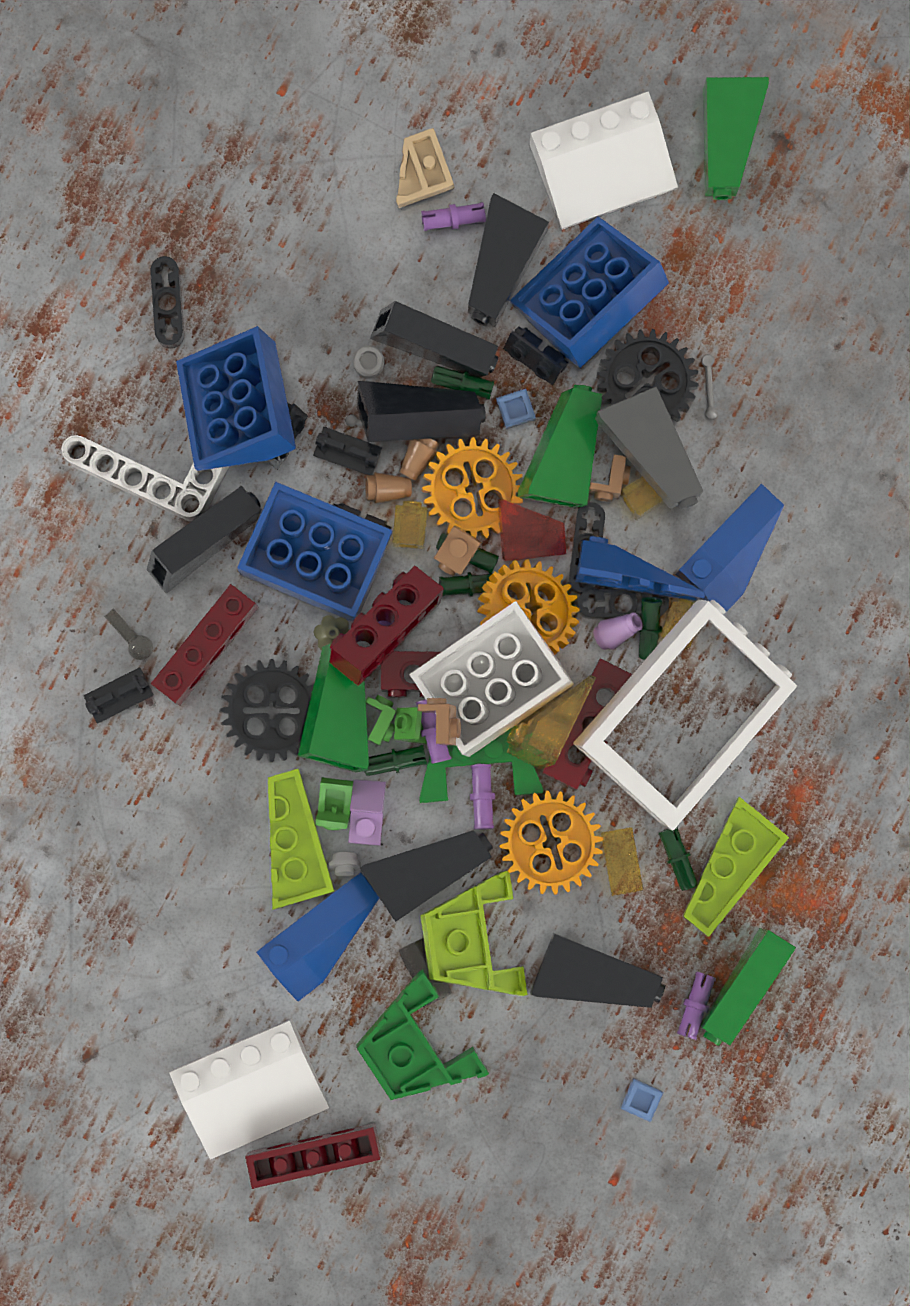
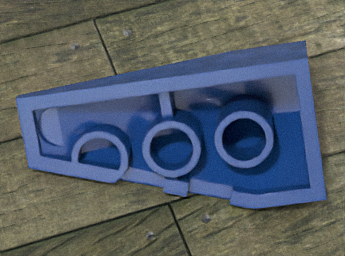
M760 484L675 575L688 584L704 591L705 596L703 600L709 602L714 600L727 612L744 594L784 504L764 485Z
M591 536L589 541L583 540L581 544L575 582L690 601L704 599V591L616 545L608 544V539Z
M360 872L256 953L275 978L298 1002L324 982L380 898Z

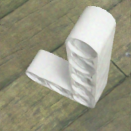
M74 435L68 437L63 442L61 448L62 455L73 467L191 522L209 509L229 468L227 466L207 469L213 472L212 480L208 484H199L197 481L198 475L205 470L197 471L194 468L193 462L182 484L82 436ZM79 445L85 446L86 451L83 457L79 459L71 457L74 447ZM110 458L114 460L113 468L110 471L100 472L99 466L104 459ZM133 472H141V482L135 486L128 485V476ZM162 485L170 486L171 491L167 498H156L155 493L158 487ZM195 498L199 500V507L196 511L192 513L184 511V503L188 499Z

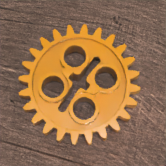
M474 437L470 439L469 446H465L462 439H459L456 450L450 444H447L446 456L441 452L435 454L439 464L429 462L428 467L434 473L423 475V479L431 482L430 485L424 486L421 489L422 492L430 493V497L425 499L423 504H433L434 508L428 515L434 516L438 514L440 518L436 526L447 523V534L456 525L465 532H469L475 538L477 532H480L482 537L487 539L489 536L488 529L490 528L494 533H500L499 522L507 527L511 524L507 514L511 516L518 515L517 510L512 506L513 504L519 505L523 503L521 498L515 496L520 485H516V481L521 479L523 475L513 474L512 470L518 463L508 464L506 462L510 455L509 452L501 456L497 454L500 447L499 444H496L490 450L488 449V439H485L481 446L476 445ZM464 462L469 463L473 485L480 486L481 488L476 493V497L482 510V516H478L476 513L472 492L466 493L465 491L469 486V479L463 466ZM480 462L488 463L492 469L491 476L488 478L480 477L476 472V465ZM450 470L459 472L462 477L461 484L458 486L449 485L445 479L446 472ZM488 492L496 493L500 498L499 507L489 508L484 502L485 494ZM460 500L467 502L470 506L469 515L464 517L458 516L454 511V503Z
M526 559L521 564V567L514 560L509 565V568L504 564L500 567L498 573L494 571L489 577L490 582L487 581L482 586L485 593H482L478 600L484 603V605L477 612L486 615L480 622V625H482L516 601L551 651L556 655L560 651L559 648L563 649L569 644L567 639H571L576 632L572 628L579 624V620L572 616L576 615L580 608L571 606V603L577 599V596L567 594V591L572 586L571 584L562 586L560 582L563 579V574L553 577L552 566L543 571L542 563L538 561L531 568L529 559ZM507 590L515 592L518 600L512 599L508 595ZM538 591L545 593L548 601L541 599ZM540 621L546 622L550 631L544 630Z
M546 791L544 800H540L538 795L534 793L531 805L522 799V811L515 808L511 809L516 817L515 820H504L511 828L510 831L500 832V835L508 838V842L499 845V848L509 850V854L504 856L502 861L512 860L513 865L508 869V872L511 873L518 870L520 874L517 882L520 883L527 878L529 880L527 889L529 890L537 883L539 884L540 894H544L547 886H551L553 894L557 895L559 885H562L566 892H570L569 882L573 881L576 885L581 886L582 883L579 876L583 874L590 878L592 875L587 867L589 865H599L592 857L593 854L603 853L602 850L595 847V843L603 841V837L594 836V831L598 830L601 825L590 824L589 821L594 817V812L584 815L583 810L586 803L584 802L578 807L574 806V795L565 802L563 801V793L561 791L557 794L556 799H552L550 792ZM557 813H563L568 816L570 825L567 830L560 832L554 829L552 819ZM541 815L546 817L551 836L553 838L558 837L560 843L556 845V850L563 866L561 870H558L551 849L543 847L542 842H545L547 837L540 821ZM526 824H535L539 828L540 835L536 841L528 842L523 838L522 828ZM569 843L576 844L580 849V857L574 862L567 861L563 856V848ZM538 854H545L550 859L549 869L542 873L537 872L532 864L533 858Z

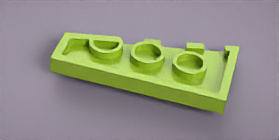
M741 797L737 798L683 914L685 919L707 937L713 933L789 838Z

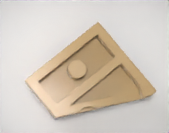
M434 128L404 138L399 189L396 198L398 208L454 189V183Z

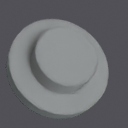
M352 852L332 854V861L329 862V869L335 871L337 876H352L354 871L359 870L361 867L358 855Z

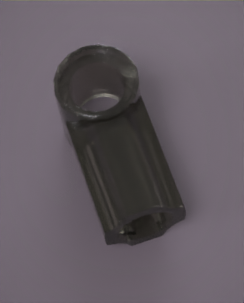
M424 938L399 949L412 979L422 969L429 978ZM430 980L437 990L439 997L423 1006V1008L451 995L452 991L449 984Z

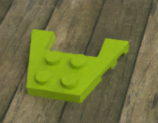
M508 871L499 872L420 915L430 980L516 996L528 995L524 966L492 970L483 904L514 899L510 873Z

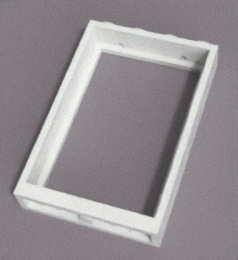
M698 599L573 743L662 826L672 831L797 687L790 679L792 676L791 672L780 663L775 665L768 658L770 655L769 651L758 642L753 644L746 637L748 634L747 630L736 621L731 623L724 616L726 613L725 609L714 600L709 602ZM709 620L766 674L776 686L679 799L672 804L607 745L604 740Z

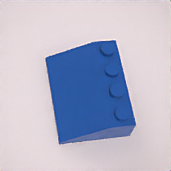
M598 216L509 301L562 355H565L567 359L581 368L669 284V281L659 260Z
M256 326L176 361L194 468L197 471L267 461L296 449L276 342L260 327Z
M275 481L237 569L240 575L353 622L362 611L393 530Z

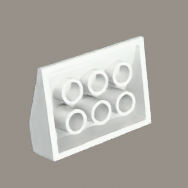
M649 92L534 131L530 135V147L561 230L678 189L661 124Z
M516 601L409 674L426 700L427 698L447 699V704L456 706V718H459L461 722L460 738H456V746L462 755L468 757L575 685Z
M293 1018L169 1072L181 1103L210 1160L330 1108Z

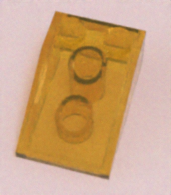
M589 675L575 682V685L521 722L519 727L515 725L506 741L510 744L507 753L540 770L554 765L596 677Z

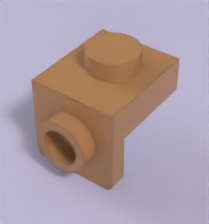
M614 454L608 485L590 483L589 494L594 495L595 500L612 502L613 498H619L622 484L628 485L631 466L625 465L626 456Z
M455 525L434 559L440 562L438 567L452 576L455 573L462 575L465 573L469 562L482 542Z
M427 698V704H418V711L436 713V744L456 745V738H460L461 722L459 718H456V706L447 704V699Z

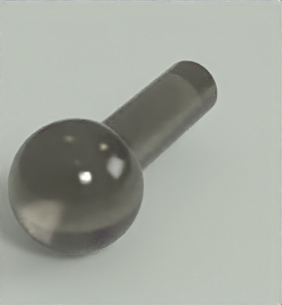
M114 608L104 616L128 643V652L131 657L136 660H145L151 656L153 652L152 641L146 636L137 635Z

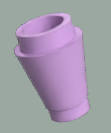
M634 612L601 620L598 626L594 628V638L602 649L614 650L642 629V621Z

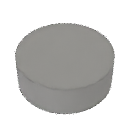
M366 345L355 352L353 365L355 371L361 377H377L384 369V356L377 347Z

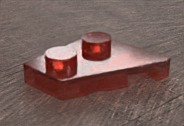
M498 499L502 559L504 561L566 554L565 525L562 521L505 499Z

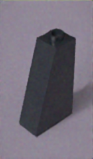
M493 193L490 199L468 303V313L472 314V320L483 326H487L489 323L496 327L509 300L531 263L549 226V221Z
M397 301L380 310L370 339L462 373H465L466 370L469 375L479 378L492 373L498 362V356L495 355L498 345Z
M358 381L357 410L368 442L479 436L481 423H484L486 419L485 406L479 403L477 395L473 391Z
M240 486L151 551L146 570L163 591L168 593L258 520L262 510L258 498L252 492H247L243 486Z
M473 830L365 864L360 869L396 922L490 859L492 856L488 851L493 849V846L483 832L477 835Z
M553 933L530 994L542 998L652 1008L654 1002H660L666 985L661 983L663 977Z

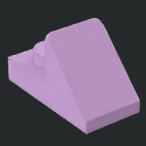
M354 779L350 805L351 818L348 843L381 846L386 782Z

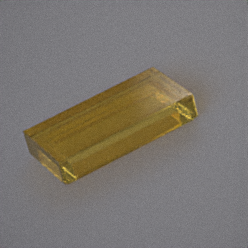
M633 828L601 832L611 896L643 891Z

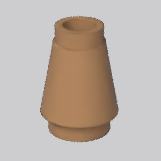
M431 438L410 440L400 473L416 481L429 462L436 456L435 454L438 452L436 449L440 443Z
M374 472L373 475H366V500H374V503L411 497V478Z

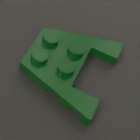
M515 725L470 757L462 755L456 745H447L449 755L451 756L449 760L432 764L430 756L419 802L448 801L446 768L476 764L511 762L515 795L544 792L518 728Z
M423 969L414 976L356 1044L357 1050L390 1100L430 1091L432 1087L447 1083L454 1085L462 1083L463 1079L475 1076L481 1078L489 1074L487 1067L474 1047L469 1048L447 1063H443L416 1022L412 1013L439 997L437 990Z

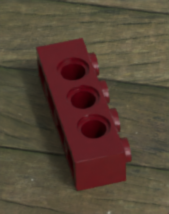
M415 565L407 573L401 572L394 580L392 588L387 593L381 592L373 601L372 608L366 614L360 613L352 622L351 629L345 635L340 633L332 641L329 663L359 686L441 603L444 588ZM406 600L411 604L403 605L399 601ZM379 621H387V622H389L391 625H389V626H384V625L379 624L378 622H379ZM364 641L369 643L370 646L363 647L358 645L357 642Z
M230 584L150 684L175 704L181 706L258 610V605Z
M393 651L381 663V691L388 692V697L393 698L407 697V692H419V697L425 698L415 683H409L405 680L404 673L409 667L420 668L441 652Z
M601 658L598 660L542 774L575 791L579 785L586 787L594 771L588 768L591 760L585 755L582 763H573L568 758V750L570 747L575 746L573 744L574 741L583 732V720L588 717L595 718L605 707L597 702V692L606 689L614 696L633 674Z
M375 1123L252 1150L246 1154L245 1159L251 1187L255 1189L378 1161L381 1159L382 1153Z

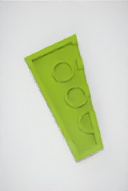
M299 768L268 777L272 910L328 894L335 890Z

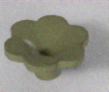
M332 615L323 617L321 624L317 625L313 631L314 636L318 639L320 650H322L323 646L332 643L340 633L345 635L349 631L347 619L342 617L335 618ZM335 631V635L331 636L330 632Z

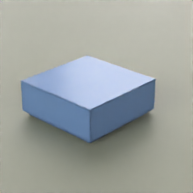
M526 389L496 398L506 429L536 420Z
M633 1078L620 1108L651 1122L664 1092Z

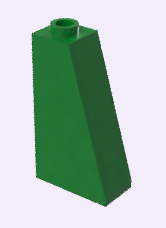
M706 77L703 87L705 196H713L714 200H728L732 196L737 195L769 85V77Z
M574 385L573 388L561 393L519 487L517 497L574 509L587 506L598 423L595 418L597 412L601 409L603 394L592 392V387L586 385Z
M330 643L322 647L298 756L357 773L368 770L369 766L365 680L358 686L329 663L331 654Z
M759 928L708 1010V1013L703 1018L700 1025L701 1028L706 1030L703 1037L717 1046H720L722 1041L730 1046L796 947L770 930Z

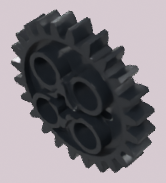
M640 329L637 339H633L629 333H626L625 344L618 339L615 340L614 346L617 351L609 348L606 349L605 354L610 360H600L599 365L606 370L599 371L596 375V378L604 381L597 385V391L606 392L602 396L601 403L610 402L611 406L628 399L625 397V394L638 387L643 376L649 378L663 364L668 363L670 367L654 377L652 386L649 383L644 384L633 396L657 387L670 417L678 422L681 418L678 410L687 413L690 407L685 401L694 402L696 396L689 392V390H695L699 386V383L690 380L698 375V370L689 369L695 359L684 358L688 348L685 347L678 350L676 348L679 341L678 338L671 343L666 342L667 332L660 339L656 338L655 329L651 330L649 337H645ZM645 353H653L657 357L658 362L654 365H647L643 362L641 356ZM620 372H628L632 375L634 381L627 385L622 384L618 381L617 375ZM664 377L674 378L677 382V388L672 390L663 387L661 379Z
M270 659L268 667L264 668L263 663L258 660L255 671L246 665L244 667L245 677L239 673L233 675L238 683L237 685L227 683L226 688L232 693L231 695L221 696V699L228 703V707L219 709L220 713L228 714V719L222 721L221 725L231 726V730L225 735L226 738L232 736L238 738L234 743V748L242 744L246 746L244 756H247L253 750L256 751V761H260L263 754H267L269 763H272L277 753L282 761L287 760L288 750L294 756L298 755L297 745L301 744L312 695L311 692L314 684L309 686L305 684L309 677L308 673L302 677L297 676L299 666H295L291 671H288L287 661L284 660L280 667L276 668L274 659ZM256 686L263 691L264 697L261 703H253L248 699L247 691L250 687ZM286 686L293 689L295 692L293 703H284L280 699L279 691L282 687ZM271 702L276 709L298 708L299 713H278L273 716V719H270L268 713L246 714L243 712V709L266 708ZM258 718L262 721L264 728L260 735H252L248 731L247 723L249 719ZM283 718H289L294 722L295 731L292 735L288 736L281 733L279 723Z

